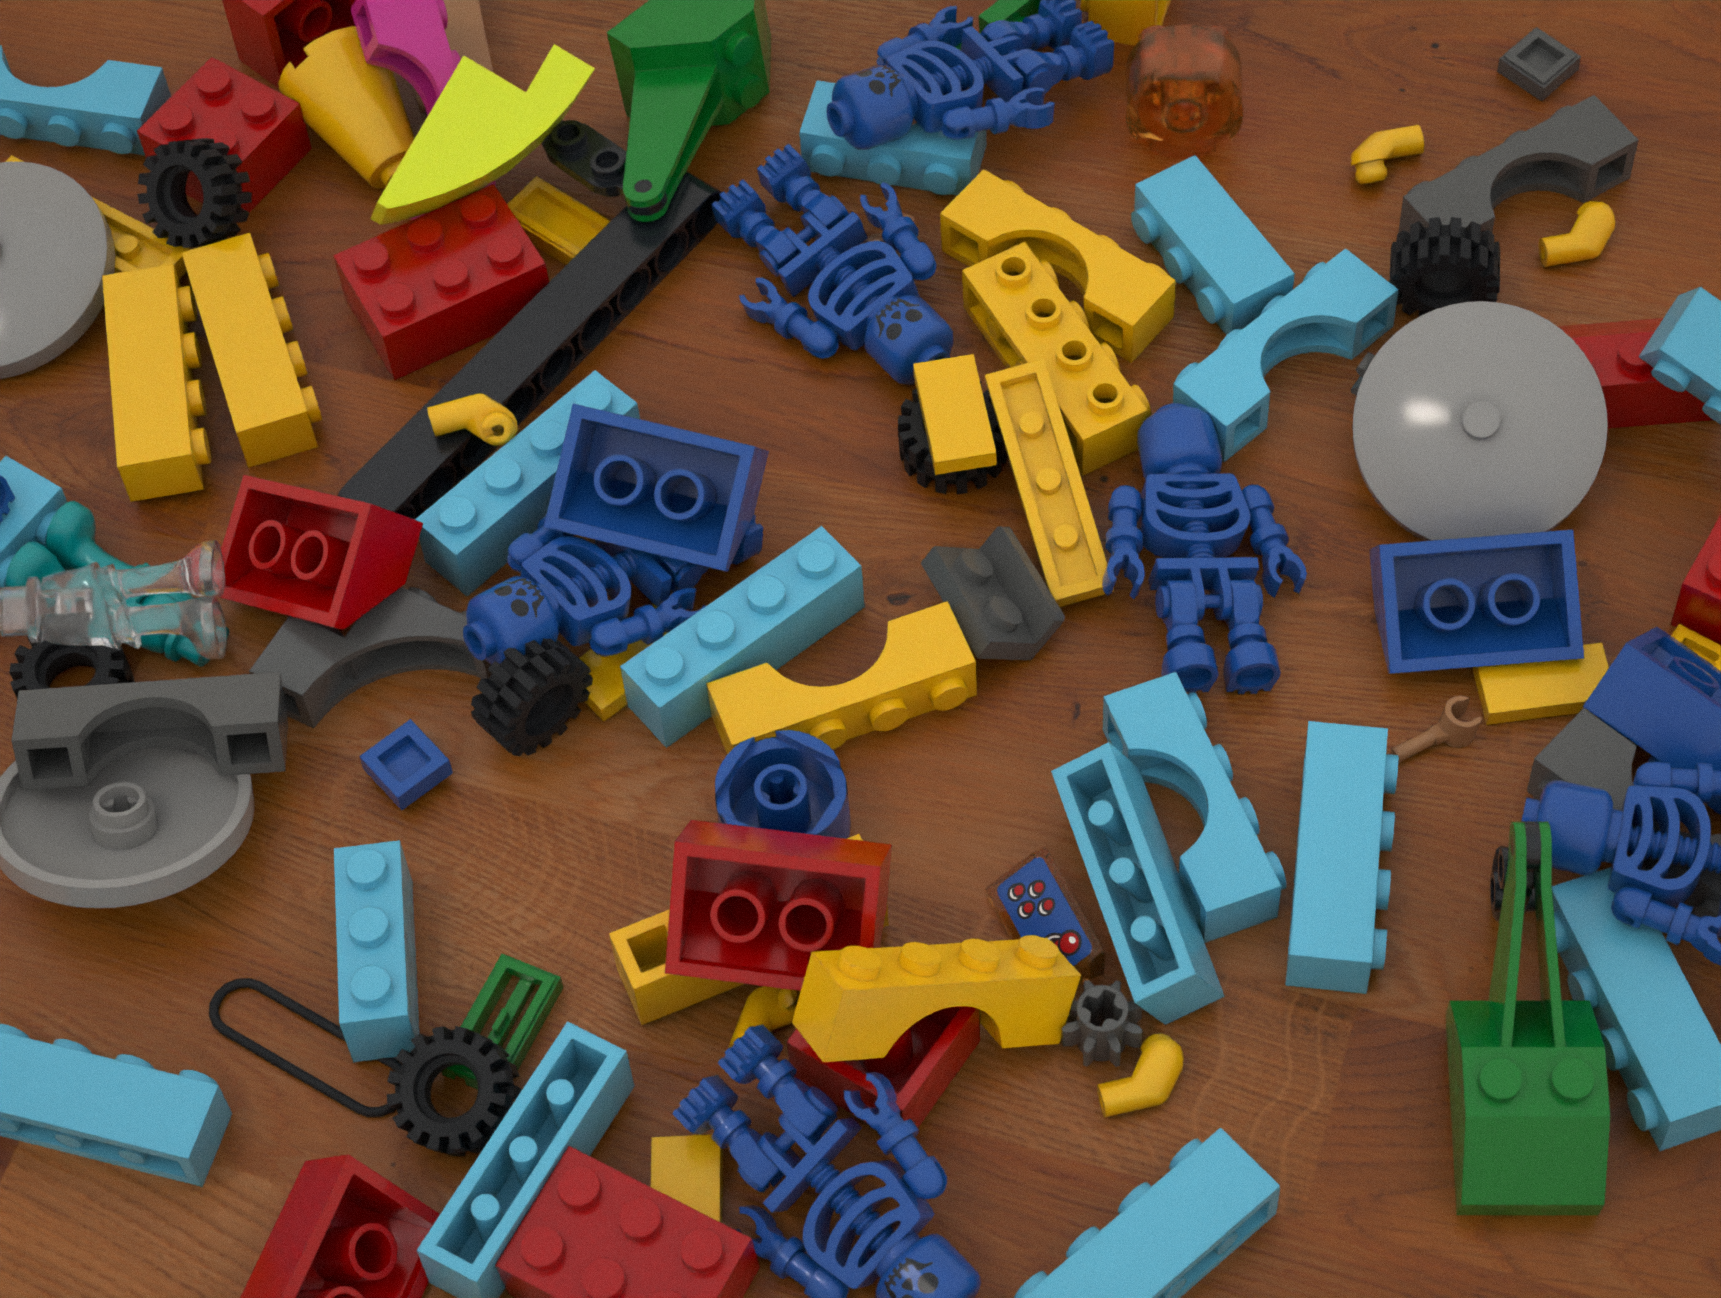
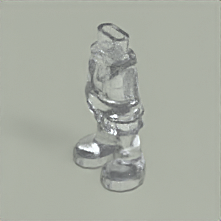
M216 540L201 542L193 547L185 557L160 565L116 570L114 564L100 567L99 563L93 562L78 569L65 570L42 577V583L37 576H30L27 578L26 586L1 587L2 637L28 636L32 643H41L44 640L58 645L104 646L117 650L121 649L122 643L139 649L142 646L141 636L182 635L190 640L199 655L207 659H223L226 653V624L221 604L216 598L223 596L225 589V570L220 544ZM189 593L203 596L168 604L128 607L126 604L128 598L144 595Z

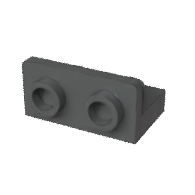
M998 526L980 549L934 546L921 562L943 602L948 601L961 631L977 659L1032 660L1064 622L1065 616L1010 527Z

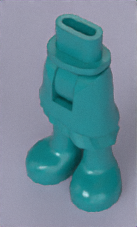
M76 501L65 503L52 517L47 529L46 547L36 541L28 542L12 558L5 578L6 588L11 594L21 599L54 601L79 611L78 618L85 626L89 619L99 622L102 631L108 628L116 637L127 640L139 647L160 654L165 652V657L169 660L176 662L184 657L202 667L209 662L228 639L229 628L211 619L212 614L209 607L198 603L187 590L170 579L162 569H154L148 563L137 566L130 565L95 543L96 522L90 509ZM68 572L84 575L100 584L91 586Z

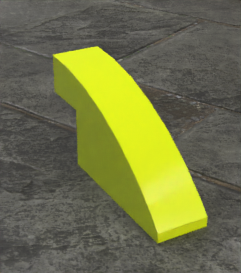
M554 44L528 90L525 92L463 55L377 201L370 219L383 225L429 213L482 189L509 172L534 151L551 133L552 129L563 120L586 86L595 68Z

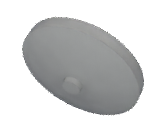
M0 162V379L32 371L50 362L70 348L92 325L104 305L102 275L114 274L115 247L112 232L105 216L95 201L79 183L68 175L37 163Z
M1477 301L1452 304L1421 315L1397 331L1380 348L1368 366L1359 386L1354 405L1352 428L1356 461L1361 476L1375 501L1403 529L1424 541L1553 530L1578 507L1594 482L1606 448L1608 423L1605 397L1600 381L1590 361L1573 339L1549 320L1529 310L1504 303Z
M155 747L138 750L112 761L94 777L89 786L22 791L15 760L0 777V868L12 882L30 894L50 902L73 907H125L170 896L211 875L224 865L243 843L250 830L255 810L250 774L220 776L213 764L198 753L175 747Z

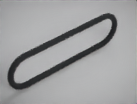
M252 978L232 980L225 983L215 992L210 1002L209 1017L213 1027L225 1037L357 1114L366 1117H382L396 1110L389 1107L388 1103L380 1107L362 1105L233 1030L222 1022L219 1015V1006L223 998L231 991L239 988H250L345 1041L341 1027L263 982ZM395 1058L377 1059L393 1071L399 1073L402 1064Z

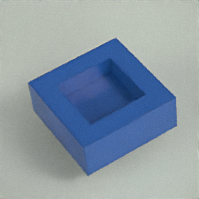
M411 719L359 756L363 770L401 811L453 773L450 760Z

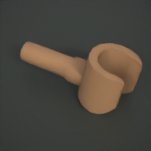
M1462 695L1452 697L1447 701L1437 724L1427 728V731L1391 748L1393 755H1399L1398 763L1433 745L1437 746L1443 742L1457 748L1466 747L1470 744L1482 721L1481 716L1469 722L1458 720L1465 713L1470 699Z

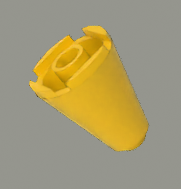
M356 26L334 30L313 40L303 48L308 57L296 69L291 61L286 65L278 82L279 91L281 94L300 103L305 123L373 188L384 189L415 137L393 71L384 67L366 64Z

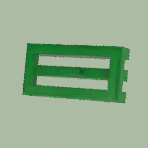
M501 954L460 1027L480 1034L512 976L519 977L518 984L505 1007L500 1011L487 1037L493 1043L502 1047L535 986L539 985L537 993L505 1049L509 1054L506 1059L508 1062L516 1065L517 1070H519L564 987L560 976ZM454 1065L441 1071L443 1076L455 1080L456 1076L463 1078L467 1086L478 1090L477 1079L468 1067Z

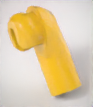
M1420 125L1378 131L1367 137L1351 153V166H1355L1357 182L1363 185L1385 180L1387 169L1384 165V160L1423 154L1424 137Z
M1586 202L1579 207L1577 211L1579 216L1570 233L1540 238L1538 249L1542 265L1550 267L1598 257L1615 229V216L1611 207L1603 202Z
M482 393L427 407L435 437L466 429L490 445L503 446L516 436L518 430L514 414L505 406Z
M763 986L751 992L746 1000L728 1048L734 1045L733 1042L737 1038L742 1037L749 1027L763 1024L769 1031H773L792 1024L801 991Z
M1162 1033L1148 1036L1140 1047L1142 1054L1130 1077L1097 1084V1094L1103 1116L1107 1118L1164 1103L1169 1098L1183 1070L1184 1056L1181 1046L1170 1036Z

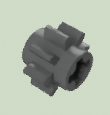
M1089 980L1084 981V992L1079 997L1078 1002L1073 1000L1067 1018L1069 1023L1062 1027V1045L1074 1046L1077 1044L1079 1050L1083 1053V1065L1087 1067L1093 1060H1110L1115 1067L1120 1066L1121 1053L1126 1045L1132 1048H1140L1142 1045L1143 1029L1135 1024L1142 1019V1008L1135 1004L1134 1000L1127 1002L1125 996L1121 993L1120 981L1116 980L1111 986H1094Z

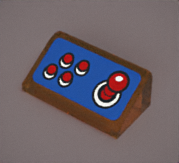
M1046 847L1030 854L985 888V893L1011 940L1020 939L1026 935L1048 938L1081 974L1078 985L1104 974L1105 953L1103 947Z

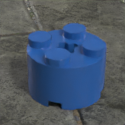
M775 731L776 737L756 742L755 737L739 743L722 761L715 778V803L719 823L849 838L851 820L846 777L835 752L820 739L800 731Z

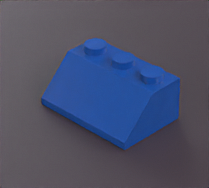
M573 403L544 527L728 571L755 512L769 451L735 441Z
M1573 529L1382 544L1369 549L1374 612L1388 674L1584 658Z
M1655 627L1628 641L1583 707L1623 737L1631 740L1651 754L1648 758L1649 762H1669L1671 768L1695 769L1696 763H1710L1713 770L1721 771V671L1659 627ZM1711 797V801L1707 805L1721 815V799Z

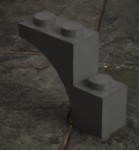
M400 587L356 620L346 636L336 628L289 616L249 670L250 674L281 672L287 716L312 728H315L336 704L351 693L376 680L394 674L430 669L458 671L489 679L492 675L488 670L491 664L486 660L481 661L475 658L466 646L463 637V628L467 625L466 611L459 613L438 604L430 594L416 587H410L408 590Z

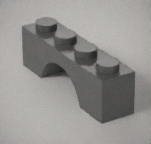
M1595 95L1574 106H1564L1546 121L1527 131L1520 130L1513 133L1497 147L1480 156H1470L1464 159L1455 169L1431 182L1423 181L1414 186L1403 196L1398 234L1402 230L1410 233V225L1418 221L1425 228L1429 227V218L1440 217L1441 225H1450L1451 217L1462 218L1461 227L1466 228L1473 221L1481 225V233L1487 230L1493 232L1495 221L1493 209L1505 199L1528 191L1556 192L1585 203L1630 178L1638 139Z
M281 672L19 690L11 741L22 791L89 786L94 777L112 761L138 750L155 747H175L198 753L213 764L220 776L286 771L288 717Z
M1583 708L1534 758L1527 792L1534 799L1540 800L1543 788L1548 782L1561 780L1603 789L1611 795L1613 809L1621 810L1626 791L1629 786H1633L1631 771L1637 746ZM1653 818V830L1656 833L1660 830V827ZM1679 831V835H1682L1683 839L1689 836L1692 840L1690 833ZM1721 834L1711 835L1710 842L1712 845L1715 842L1719 846L1721 845ZM1651 857L1645 859L1641 870H1651L1658 863V858L1656 860H1652ZM1672 862L1666 879L1678 878L1690 868L1687 867V864L1682 867L1679 862L1677 865H1674ZM1708 869L1702 871L1697 887L1684 902V904L1693 907L1692 914L1699 917L1718 916L1721 897V872L1716 874L1715 870L1709 872Z

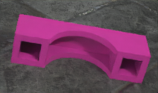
M355 0L351 7V12L366 64L387 68L405 78L420 95L428 116L461 60L458 52L450 50L445 33L448 18L444 1ZM496 180L493 181V182H491V183L488 184L487 186L492 185V184H494V185L496 186ZM422 215L412 217L411 219L413 220V219L418 218V217H420V216H422Z

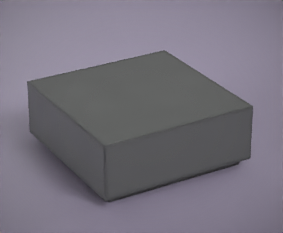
M1536 27L1499 58L1497 72L1542 102L1579 70L1581 56Z

